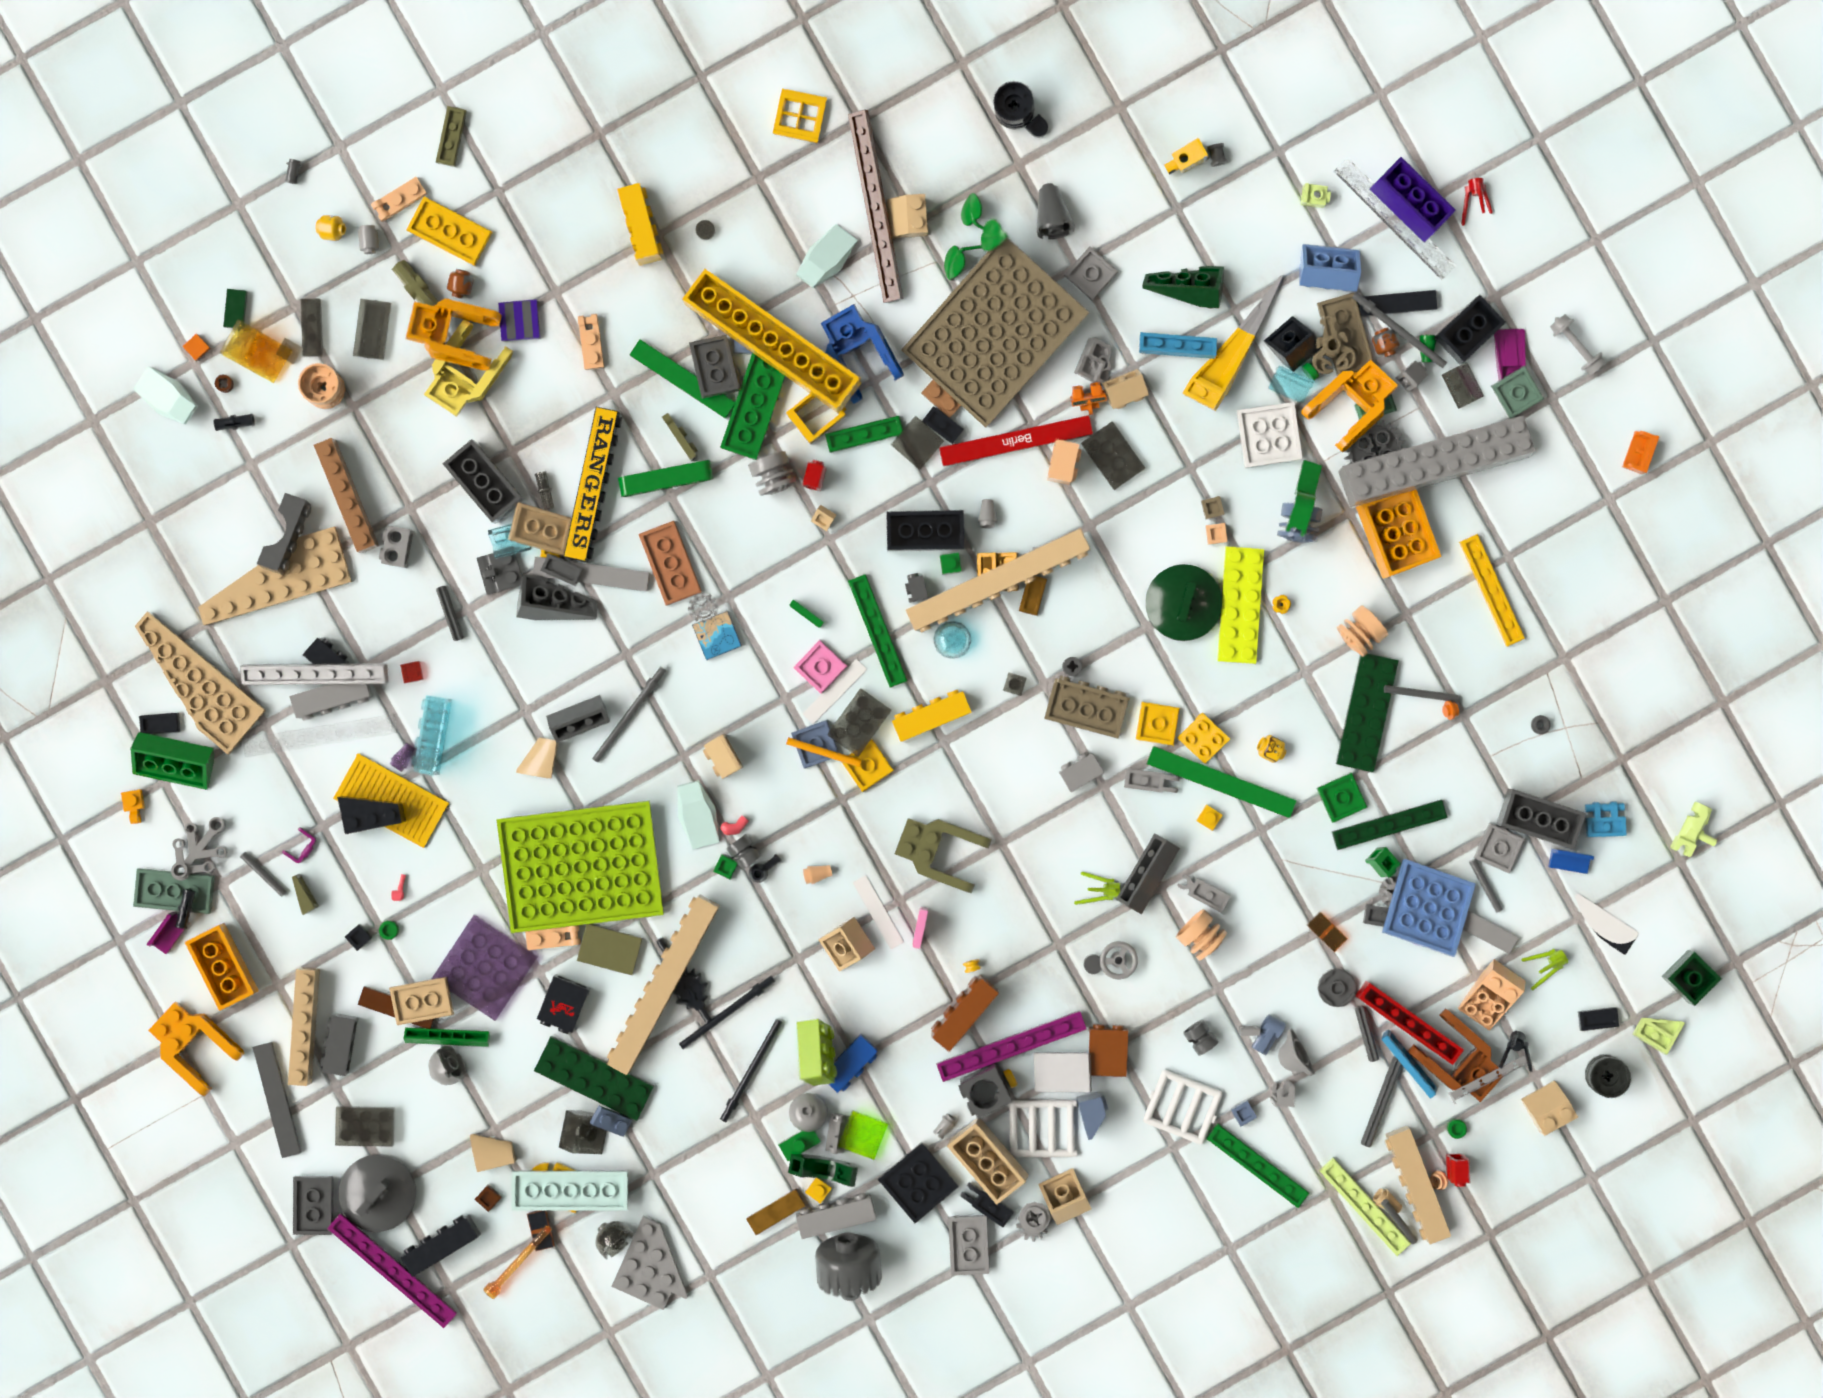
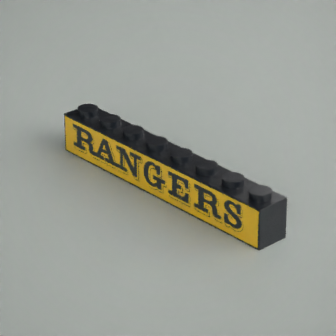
M597 406L595 408L563 556L565 558L588 563L589 559L593 557L594 548H591L593 540L596 541L598 529L595 528L597 521L600 522L602 516L600 505L605 502L606 492L604 487L605 484L609 483L610 479L608 468L609 465L613 464L614 454H612L613 446L616 447L618 442L616 431L617 427L620 428L622 424V417L619 411Z

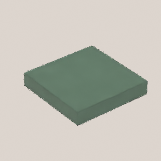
M1522 366L1491 385L1509 419L1544 399L1526 366Z

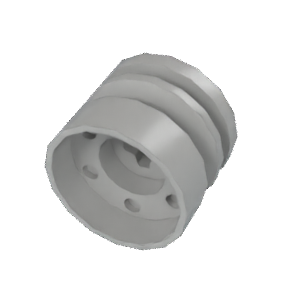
M785 451L763 457L748 465L752 477H762V480L755 484L756 487L765 485V488L758 491L760 496L776 494L788 489L797 482L796 477L786 478V476L793 473V470H783V467L790 463Z

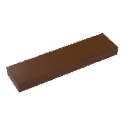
M364 986L357 1005L395 1018L391 995ZM434 1019L413 1022L411 1024L431 1029Z

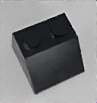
M1294 316L1290 317L1264 340L1276 357L1292 372L1322 348V346L1318 349L1316 348L1317 337L1315 333Z

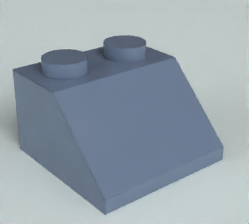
M1099 1091L1077 1097L1088 1140L1093 1139L1106 1117L1105 1110H1108L1104 1095H1100Z

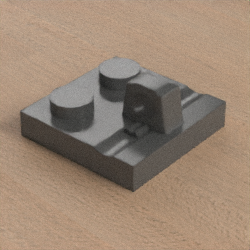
M514 547L476 558L487 595L521 585L522 573Z

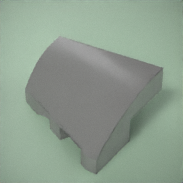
M1096 337L1089 338L1074 373L1093 383L1100 382L1103 387L1102 383L1109 380V370H1111L1109 359L1111 356V346Z

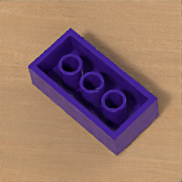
M1402 157L1369 189L1424 243L1456 211Z

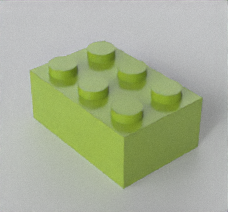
M820 1019L796 1022L800 1080L812 1086L835 1083L837 1071L833 1060L835 1058V1049L832 1044V1039H834L833 1028Z

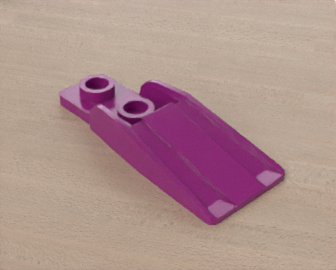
M1499 329L1494 334L1498 380H1501L1522 366H1526L1525 330Z

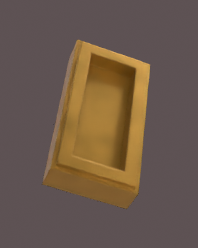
M1035 576L1036 580L1025 585L1019 611L1037 616L1047 579Z

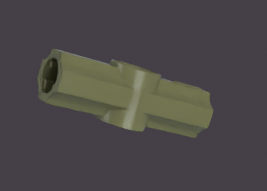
M405 259L394 265L391 270L404 284L403 287L414 300L416 299L419 303L435 306L439 302L429 290V286L419 274L417 275Z

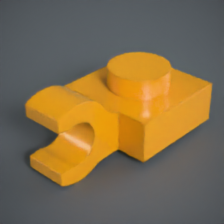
M142 789L122 792L124 812L130 811V824L142 823L139 810L145 808Z

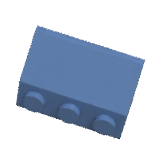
M1302 244L1299 269L1300 286L1357 292L1361 276L1360 250Z

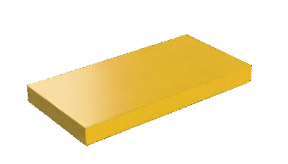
M425 196L406 229L408 232L473 266H476L493 233Z

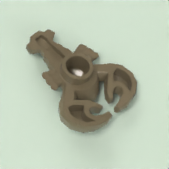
M1330 315L1324 316L1319 322L1324 325L1323 337H1317L1316 348L1318 349L1321 346L1322 348L1312 358L1313 367L1322 374L1333 372V369L1325 368L1326 364L1332 366L1331 362L1324 358L1325 355L1329 358H1334L1340 352H1343L1339 356L1337 364H1340L1342 361H1344V364L1337 367V370L1351 368L1356 360L1355 350L1341 344V342H1348L1345 332L1337 333L1333 325L1337 319Z

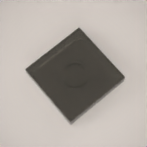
M914 416L890 445L920 470L942 445L944 440L917 416Z

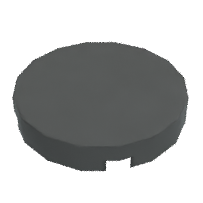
M1331 969L1325 972L1319 979L1318 994L1322 1001L1329 1006H1346L1355 997L1356 983L1351 974L1345 970Z

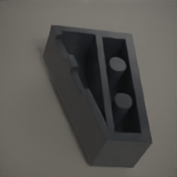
M348 796L337 797L345 834L406 822L402 803Z

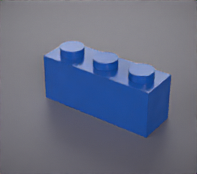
M862 1033L834 1061L837 1075L835 1083L829 1085L837 1093L840 1090L844 1092L851 1085L849 1081L854 1076L857 1078L865 1070L862 1067L867 1062L871 1064L878 1056L876 1054L878 1049Z

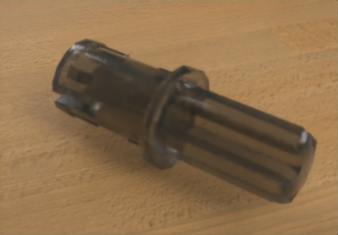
M547 472L535 473L538 486L537 493L540 494L543 510H551L554 508Z

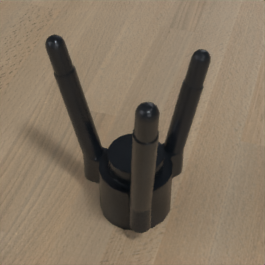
M1520 1031L1511 1033L1510 1040L1507 1043V1048L1499 1065L1500 1069L1503 1068L1511 1049L1514 1051L1524 1049L1529 1072L1533 1071L1528 1049L1529 1043L1525 1041L1524 1033Z

